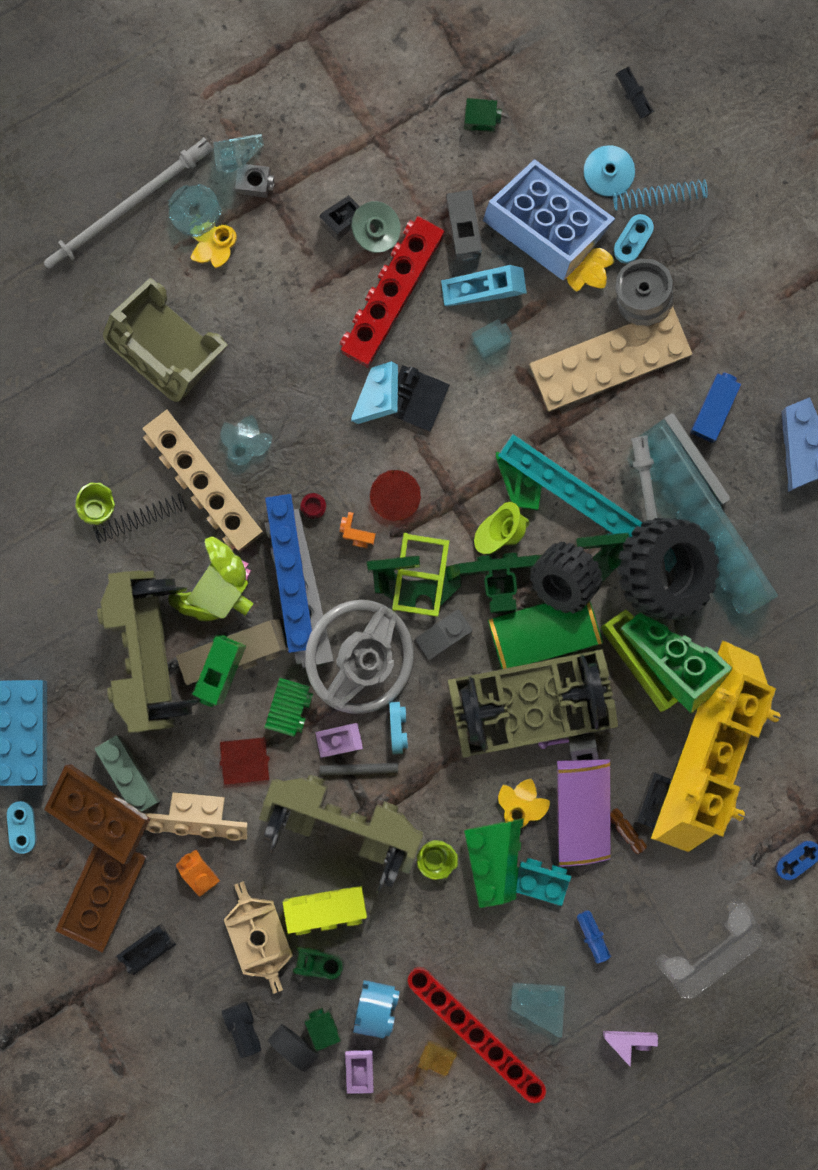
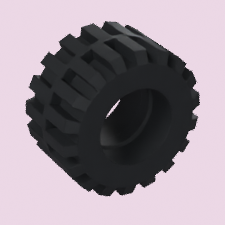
M554 543L531 568L530 581L533 582L532 587L537 591V596L540 599L542 598L545 604L552 606L554 610H562L563 613H577L587 605L602 584V572L598 569L597 561L592 559L593 556L589 552L586 553L582 547H576L573 543Z

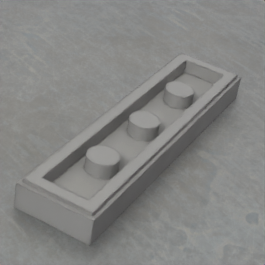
M671 413L662 420L663 424L720 507L730 500L729 495L675 415Z

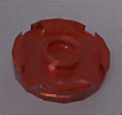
M388 470L380 474L372 483L370 490L371 505L375 512L383 519L403 521L411 517L419 507L421 501L420 486L416 479L408 472Z

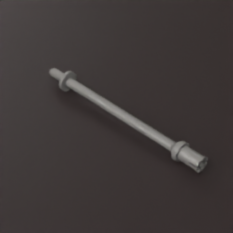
M203 137L202 140L187 151L185 149L181 151L177 162L70 242L65 244L60 240L58 243L62 248L44 261V266L52 268L67 256L73 261L75 257L72 252L183 169L195 168L198 161L214 151L212 146Z
M648 436L631 438L635 458L633 467H636L640 472L647 520H653L657 518L650 469L652 464H654V460L650 458ZM663 557L660 575L665 589H668ZM663 618V624L668 627V630L675 633L674 621Z

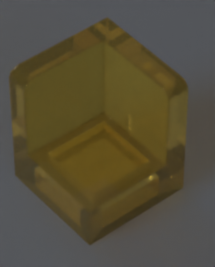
M428 1039L418 1061V1067L427 1071L430 1069L446 1076L453 1060L457 1056V1052Z

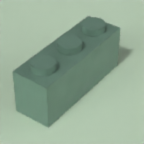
M116 735L94 748L127 803L144 812L160 802L121 735Z

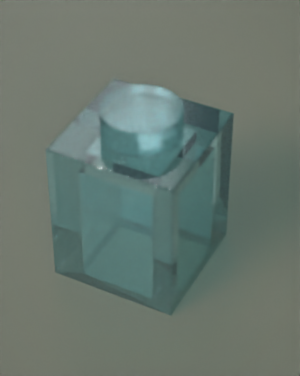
M499 319L471 334V339L483 360L510 346V338L513 337L507 324H501Z

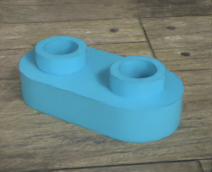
M639 214L630 219L614 246V255L618 261L629 263L637 259L653 232V222L648 216ZM637 225L643 226L644 232H636L635 227ZM629 247L631 253L629 255L623 254L622 248Z
M389 702L392 754H403V749L408 748L407 733H402L401 723L406 722L405 707H400V702Z
M15 802L7 810L9 844L12 850L24 854L32 851L37 842L34 810L27 802ZM19 809L24 812V817L21 820L15 816L16 811ZM19 836L26 838L25 845L22 846L18 843Z

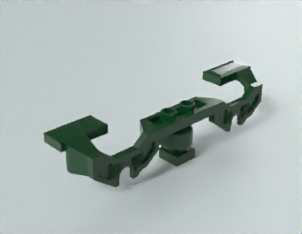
M629 533L576 538L575 546H580L583 549L600 548L592 559L597 561L598 569L602 572L601 578L604 581L621 565L619 555L621 551H624L623 544L627 537H629ZM518 553L502 554V559L493 560L492 556L488 555L476 557L477 561L447 566L445 568L440 607L461 587L460 576L489 573L484 579L486 596L492 600V602H489L490 614L516 611V599H513V596L517 593L516 576L510 571L531 569L542 555L518 557ZM419 556L367 561L368 573H373L375 594H384L392 601L394 599L397 574L394 570L420 568ZM402 578L398 604L416 608V599L421 595H426L432 600L434 610L438 581L429 579L407 581Z

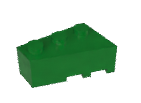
M524 818L464 830L479 908L505 904L516 900L519 867H517L518 851H521V842H519L520 830L523 826Z

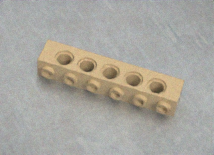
M165 410L142 428L146 432V435L143 436L145 441L152 449L157 446L162 453L159 459L167 469L171 467L175 469L178 475L174 478L183 489L189 487L194 494L191 500L199 510L203 507L207 510L210 516L206 519L215 530L221 528L226 535L222 539L232 550L236 548L241 552L264 534L168 410ZM167 436L176 437V445L173 448L167 449L163 446V441ZM184 456L192 458V465L187 469L179 467V460ZM200 476L208 478V485L204 489H197L195 487V480ZM216 496L224 499V505L219 510L212 509L210 505L211 500ZM230 517H238L240 519V526L236 530H229L226 526V522Z

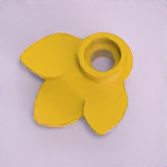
M211 223L201 224L193 228L190 233L199 243L195 247L191 259L198 263L211 261L215 268L224 265L230 258V249L237 241L234 229L226 225L216 227ZM222 237H228L226 241L221 242Z
M592 249L584 258V261L567 277L568 284L576 292L585 283L594 288H605L607 276L604 268L611 266L615 262L614 258L604 249Z
M532 779L520 782L514 790L507 785H503L498 794L499 804L505 810V821L514 820L512 813L518 810L522 813V818H524L521 828L526 826L529 821L540 820L550 807V800L536 798V787Z

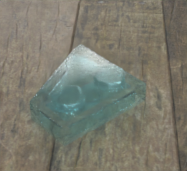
M262 134L213 142L217 172L223 171L228 173L243 167L264 145Z
M512 982L511 1010L543 1027L555 1036L562 1037L565 986Z

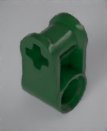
M297 946L299 953L296 968H293L292 971L293 973L303 976L335 979L343 972L344 961L339 955L314 948ZM329 959L335 960L339 965L338 972L329 973L325 968L326 961Z

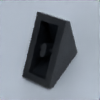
M348 195L320 214V224L339 242L352 229L353 215L360 206Z

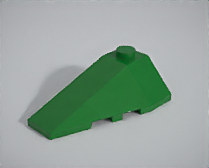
M639 613L621 627V632L669 692L690 713L707 701L732 671V667L714 650L708 647L703 648L691 642V638L685 635L681 637L668 630L667 626L642 613Z

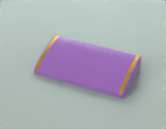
M610 760L557 761L559 867L586 865L609 860Z

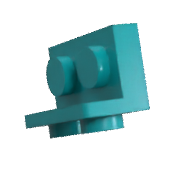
M527 858L526 862L520 861L516 893L562 906L569 881H571L572 877L566 874L567 869L552 865L551 869L541 867V861Z

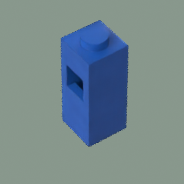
M724 372L722 375L717 374L714 377L690 430L691 434L711 443L716 441L741 386L740 383L736 382V377Z

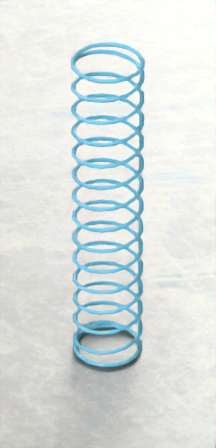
M704 179L703 187L701 182L700 185L703 192V198H707V184L706 180ZM691 181V182L693 183V185H694V188H695L696 198L698 199V195H697V185H698V181H697V183H696V187H695L694 182ZM684 182V184H683V190H682V187H681V185H680V188H681V191H682V196H683V201H685V200H684V185H685V183H686V185H687L688 192H689V196H690V200H691V182H690V187H688V184H687L686 182ZM671 184V185L673 186V188H674V191H675L676 201L678 202V198H677V188H678V184H677V186H676V190H675L674 185ZM664 185V186H663V193H662V190H661L660 186H657L656 193H655L654 188L651 186V188L653 189L654 194H655V199H656V204H657V205H658V201H657V191H658V187L660 188V191H661V195H662V199H663V204H665V203H664V187H665V186H666V188H667L668 195H669V200H670V203H671V185H670V190H668V187H667L666 185ZM646 188L643 189V197H642V193H641L640 189H637V191H636V197H635L634 191L631 189V190H630V195L628 196V194H627V198H628V202H629L630 209H631V191H632L633 194H634V198H635V202H636V207L638 208V203H637V193H638V190L640 191L641 198H642V202H643V207H644V190L646 189L647 194H648V198H649V203H650V206H651V188H650V193H648V190H647ZM619 191L617 192V194H615V192H613V201H614V207H615V210H616V211H618V206H617V196H618V193H619V195H620V198H621V201H622L623 210H624V193H625L626 191L623 192V200H622V196H621V194H620Z

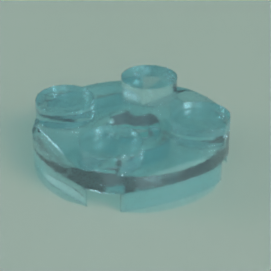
M205 185L182 186L174 192L169 200L170 220L181 233L193 237H201L204 233L210 231L219 220L221 208L215 193ZM191 205L193 207L200 205V212L190 215L189 207Z

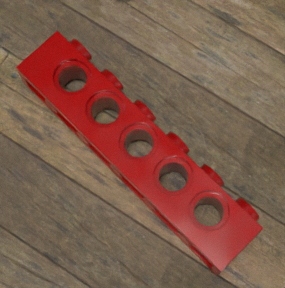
M417 216L414 222L412 220L408 222L403 232L406 237L402 244L396 243L390 255L394 258L389 266L386 264L383 266L378 275V278L381 279L376 288L371 287L365 298L368 302L364 310L359 309L353 318L352 323L355 326L351 333L346 331L339 343V345L343 346L341 348L342 354L367 368L370 367L441 243L445 233L443 229ZM419 241L424 247L420 252H413L409 249L410 243ZM401 263H406L410 266L411 270L409 273L402 275L397 272L396 267ZM386 286H395L398 289V293L393 297L386 296L383 292ZM374 308H382L385 311L384 317L381 319L373 318L371 311ZM365 329L373 334L372 338L366 342L358 338L359 332Z

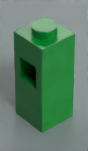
M224 635L215 636L192 694L200 698V703L209 707L224 703L247 645Z

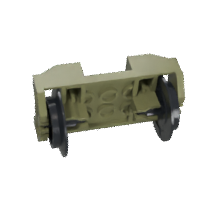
M603 650L448 680L462 757L618 727L616 707L611 697L613 693L611 692L610 680H608L609 673ZM578 662H580L582 680H581V675H580V670H579ZM460 690H461L462 702H460V697H459V693H458V691H460ZM587 705H588V709H589L591 721H592V724H593L592 726L590 725V720H589ZM467 731L469 732L471 744L468 743Z
M308 775V778L304 777L287 781L277 778L275 780L272 779L259 820L269 822L263 838L264 842L270 843L269 855L273 854L284 826L285 829L310 837L315 821L319 819L366 836L359 855L381 864L387 863L376 894H379L384 886L393 887L399 868L400 871L409 874L423 836V831L415 829L403 813L398 812L399 806L385 801L383 805L377 804L371 823H367V817L354 812L350 816L341 813L343 808L329 803L325 807L322 806L329 787L324 785L325 779L314 775Z

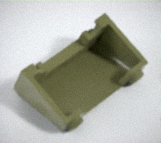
M150 277L110 314L103 332V338L111 349L165 396L174 402H179L225 352L228 344L217 333L207 332L202 336L166 305V289Z

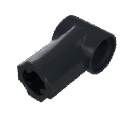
M247 1001L222 1010L225 1025L228 1031L232 1033L240 1058L262 1051L260 1041L253 1026V1015Z

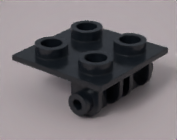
M402 365L398 374L397 413L390 414V416L431 432L450 384L421 373L412 366L406 367Z

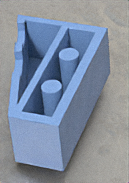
M810 397L792 404L781 411L786 451L788 492L818 480V415Z

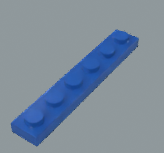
M292 495L266 497L289 653L306 651L312 626Z

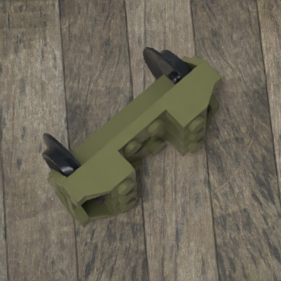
M127 571L108 574L109 583L101 600V608L97 609L99 624L104 625V628L113 632L126 630V632H122L124 648L128 647L129 658H125L127 674L132 673V678L111 681L112 687H108L109 703L114 704V708L126 722L128 733L173 728L175 719L169 718L191 715L192 707L199 704L200 700L167 703L172 701L159 597L186 592L187 588L176 586L175 579L172 578L156 579L154 571Z

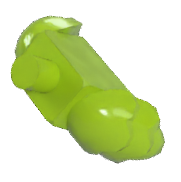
M215 537L205 539V546L212 563L192 592L168 595L169 605L182 614L194 617L199 621L225 618L231 608L246 616L254 603L241 595L248 584L242 560L234 554L228 545Z

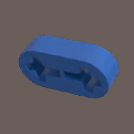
M803 841L782 856L775 865L777 875L785 880H793L818 861V844L812 841ZM805 846L808 848L814 847L815 850L812 852L814 857L812 859L809 857H805L802 860L799 859L805 853L803 849ZM796 860L797 864L791 868L793 873L791 875L787 872L783 874V863L790 864Z

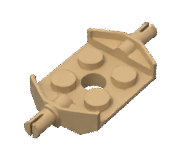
M244 881L237 883L234 887L239 898L238 904L224 919L243 974L265 977L266 980H269L272 993H277L283 990L278 972L293 956V953L290 950L274 906V901L251 898ZM256 930L263 932L265 942L262 945L253 944L250 939L252 932Z

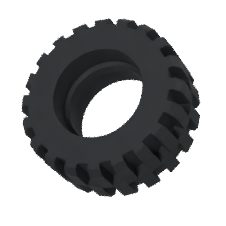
M654 518L653 520L643 522L641 527L637 526L631 532L632 537H627L623 544L625 549L619 555L621 565L618 566V574L621 575L619 583L621 589L625 590L624 596L628 602L632 603L631 605L635 610L650 617L677 620L689 618L691 614L695 615L702 609L701 605L705 606L711 599L709 597L710 593H714L717 586L715 585V580L719 578V571L717 570L719 556L715 555L714 551L717 549L714 542L709 541L710 535L705 530H701L700 525L682 519ZM672 548L676 556L677 570L672 584L668 589H665L660 575L661 563L665 553Z

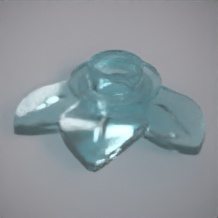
M253 415L242 419L237 427L225 422L220 433L222 442L228 447L227 454L229 459L237 465L248 463L253 456L263 455L272 442V435L266 433L259 434V427ZM238 448L245 449V455L238 457L236 450Z

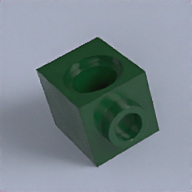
M467 98L464 129L495 132V124H501L502 109H497L498 100Z
M319 1008L308 1013L309 1018L305 1019V1025L316 1051L341 1041L342 1038L330 1009L324 1011L323 1008Z

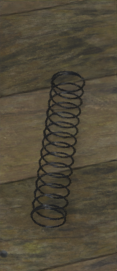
M178 493V498L181 506L180 512H182V504L185 510L186 506L184 504L181 494ZM171 495L172 502H173V505H174V510H175V513H174V514H176L175 504H176L177 507H178V505H177V503H176L174 497ZM165 498V502H166L167 509H168V514H169L168 517H170V512H169L168 505H169V507H170L171 510H172V508H171V506H170L168 500ZM159 501V505H160L162 517L160 516V514H159L158 511H157V513H158L159 517L163 520V512H162V508H161L162 504H161V502ZM152 503V505H153V509H154V513H155L156 520L154 519V517L152 516V514H151V512H150L148 506L146 505V509H147V513H148V517H149L150 523H149L148 520L146 519V517H145V515H144V513H143V511H142L141 508H139V509H140V513H141V516H142L143 525H142V523L140 522V520H139L137 514H136L135 511L133 510V513H134V516H135V520H136V524H137V528H136V529H138L137 519H138L139 523L141 524V526L144 527V519H143V516H144V518H145V520L147 521L148 524H151L150 515L152 516L153 520H154L155 522H157V516H156V512H155V510L157 511V509H156L154 503ZM127 513V517H128L129 524H130V529H131V531H132V527H131V523H130L131 518H130L129 514ZM120 516V517H121V520H122L124 532H123L122 529L120 528V526H119V524H118L116 518H114L115 524H116V527H117L118 535L115 533V531H114V529H113V527H112L110 521L108 520V524H109V527H110V531H111V536H112V538L109 536L107 530L105 529V527H104V525H103V523H102V528H103L104 535H105V540L103 539V541L106 542V534H105V531H106V533H107V535L109 536L110 539H113L112 530H113V532L115 533V535H116L117 537H119L118 527H119V529L121 530V532H122L123 534H125V526H124V524L126 525V523H125V521H124V519H123L122 516ZM95 525V527L93 526V530L100 544V532L97 526Z

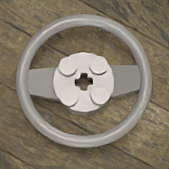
M371 600L348 601L329 610L314 626L305 652L306 672L314 691L329 706L350 714L373 712L392 702L408 682L414 660L413 643L405 623L393 610ZM356 610L375 612L364 632H354L341 645L336 660L340 671L327 690L322 684L316 669V649L322 633L332 621L347 612ZM395 627L403 645V664L396 682L389 691L374 701L360 704L348 703L365 686L374 685L378 682L381 683L391 673L394 660H392L390 643ZM369 653L367 656L370 658L369 662H362L363 656Z

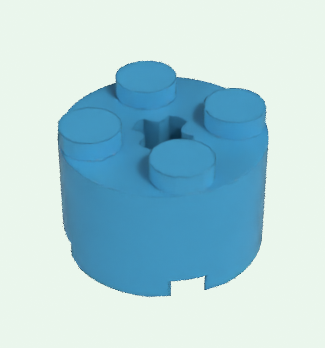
M364 980L355 1018V1024L357 1025L354 1026L353 1032L384 1039L385 1035L390 1036L392 1032L394 1017L390 1016L391 1010L395 1011L400 991L395 990V986Z

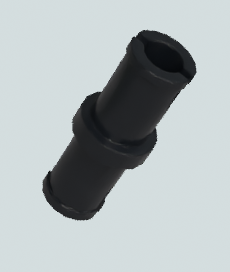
M630 66L617 72L615 76L626 93L625 98L630 100L639 119L641 120L652 114L654 110L643 93L645 89L643 86H639Z

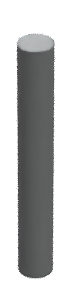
M398 763L320 766V776L398 773Z

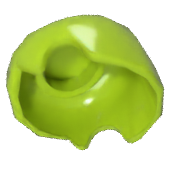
M89 483L83 486L75 501V508L80 519L90 525H100L109 520L115 508L111 489L101 483Z
M433 840L426 843L417 854L418 869L425 877L432 880L448 878L451 872L458 866L457 853L451 845L441 840Z

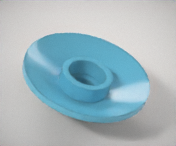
M610 145L599 147L588 156L585 162V181L591 190L599 195L613 197V192L617 194L618 191L622 194L631 186L634 180V162L631 156L622 148ZM607 165L614 166L615 171L613 173H608L605 167Z

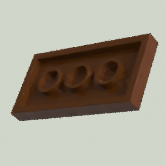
M71 764L64 766L44 808L45 811L122 864L130 862L151 819Z
M94 844L55 931L103 953L147 856L135 851L130 862L122 864Z

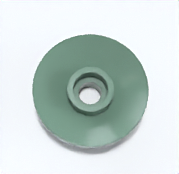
M370 201L361 205L352 218L353 236L357 243L367 251L374 253L385 252L391 249L399 239L401 231L399 218L396 212L383 202ZM370 224L375 226V233L371 232Z

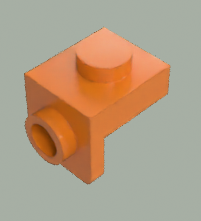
M348 512L347 518L342 517L339 532L344 533L343 539L353 541L352 546L367 549L368 545L374 546L375 533L351 528L354 513Z
M197 850L184 855L180 862L176 864L181 877L199 897L220 882L218 876L206 864Z

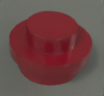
M317 493L307 494L301 501V511L307 518H320L326 511V501Z

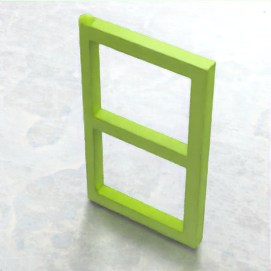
M404 533L400 557H405L408 540L443 546L439 575L404 569L398 570L392 610L438 617L449 540ZM402 575L438 581L434 610L398 605Z

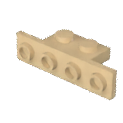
M173 792L169 815L144 813L151 818L145 830L152 833L171 832L180 836L191 834L200 835L204 838L223 837L232 841L247 839L246 822L222 820L225 803L224 797Z

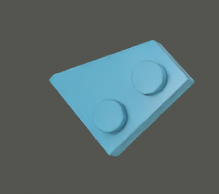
M391 361L370 369L351 421L360 424L397 413V364Z

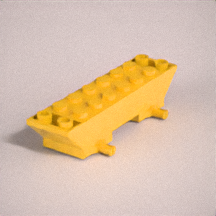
M722 641L717 654L732 667V671L712 696L697 709L651 839L687 852L715 834L723 837L727 824L732 818L738 821L744 819V817L738 814L745 816V812L735 808L736 799L741 787L734 785V781L750 737L759 738L766 720L768 719L776 723L779 719L773 716L780 717L779 712L771 710L776 688L768 685L759 656L725 641Z

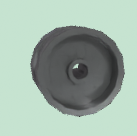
M638 259L629 262L620 270L616 277V300L620 314L627 321L635 325L650 326L659 323L668 316L673 306V280L669 270L662 263L652 259Z

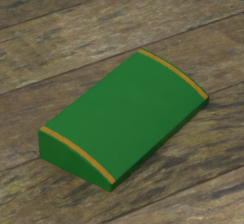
M591 601L577 613H563L562 610H554L552 606L542 603L487 619L501 669L532 664L603 643Z

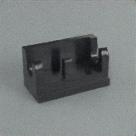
M652 772L634 821L655 829L672 781L671 778Z
M161 923L116 957L121 963H124L130 975H135L177 944Z

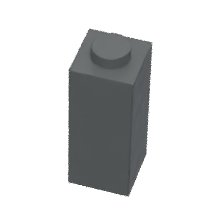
M472 190L446 194V203L456 259L462 258L463 262L478 259L477 256L482 255V247Z

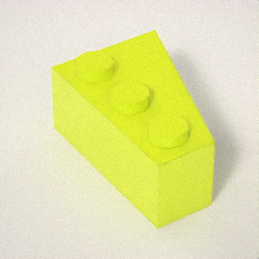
M362 886L292 897L283 901L287 932H295L296 935L311 933V929L321 927L322 931L337 928L336 924L347 922V926L363 924L362 919L367 918Z

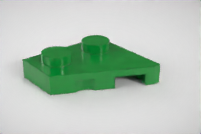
M496 452L495 457L510 501L519 508L538 510L542 486L498 456L500 452Z

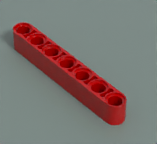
M416 967L410 971L408 985L411 990L522 1097L530 1103H538L544 1099L546 1088L543 1081L439 980L423 967ZM416 973H423L427 977V982L419 987L413 984L412 977ZM441 991L446 995V1000L443 1004L436 1005L431 1001V996L434 992ZM458 1009L464 1012L465 1018L462 1022L454 1023L450 1019V1014L454 1010ZM480 1028L483 1030L484 1036L480 1041L470 1039L469 1033L472 1029ZM494 1046H498L503 1050V1055L496 1060L488 1055V1051ZM511 1065H518L522 1068V1073L516 1078L510 1077L507 1074L508 1068ZM532 1083L539 1084L541 1086L540 1093L536 1096H530L526 1092L528 1085Z

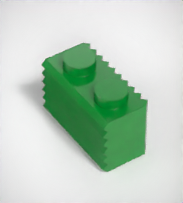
M279 678L264 728L293 737L296 736L297 732L302 733L306 718L302 717L304 707H310L313 693L309 692L310 687Z

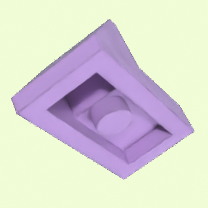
M357 723L315 732L321 758L363 749Z
M603 1031L605 1040L629 1066H631V1045H635L636 1050L645 1051L651 1050V1046H658V1035L656 1033Z
M345 1051L347 1093H373V1051Z

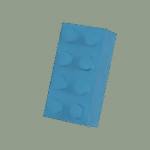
M0 681V786L47 785V681Z

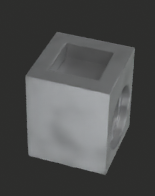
M238 163L236 193L267 198L268 190L273 191L274 175H270V168ZM253 176H260L263 180L260 185L251 186L249 179Z

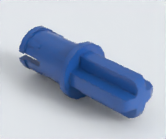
M584 911L578 914L577 919L586 937L584 942L588 943L595 962L601 963L608 960L611 954L602 937L604 934L602 931H599L592 913Z

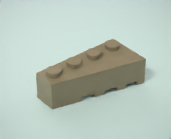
M284 619L270 620L227 636L247 645L238 668L242 667L243 670L257 666V661L266 658V661H271L279 658L282 652L288 650ZM213 642L176 655L186 685L197 684Z

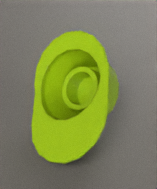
M504 503L478 527L474 538L475 548L479 553L491 554L503 545H515L524 537L530 522L520 514L519 507L515 503Z

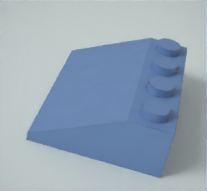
M535 159L489 201L483 218L486 224L563 281L580 265L615 220L614 217Z

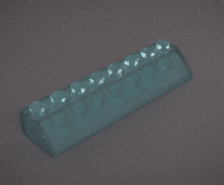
M663 419L640 435L648 436L650 458L654 460V464H652L650 469L651 479L654 482L659 481L663 488L661 491L662 496L668 504L673 503L677 509V512H675L677 519L688 520L700 525L701 530H705L710 535L709 541L714 542L717 549L714 551L715 555L719 556L717 570L720 577L717 580L724 591H730L734 598L731 602L737 612H743L744 615H748L778 597V594L666 421Z

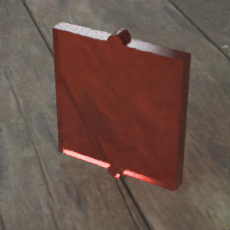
M265 737L220 742L222 761L219 764L223 768L224 785L270 780L268 768L270 757L267 756Z

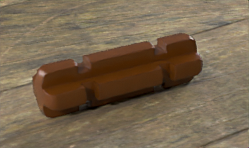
M614 808L610 811V822L616 825L615 828L627 844H631L630 848L635 854L642 853L647 848V845L642 839L638 838V833L628 820L623 818L624 815L618 808Z

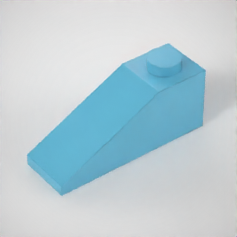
M512 265L441 280L445 306L503 299L527 293L523 268Z

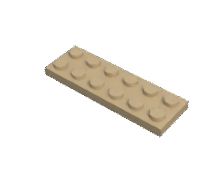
M672 307L668 316L659 323L650 326H640L631 323L534 361L529 366L548 412H551L690 357L692 352L676 312Z

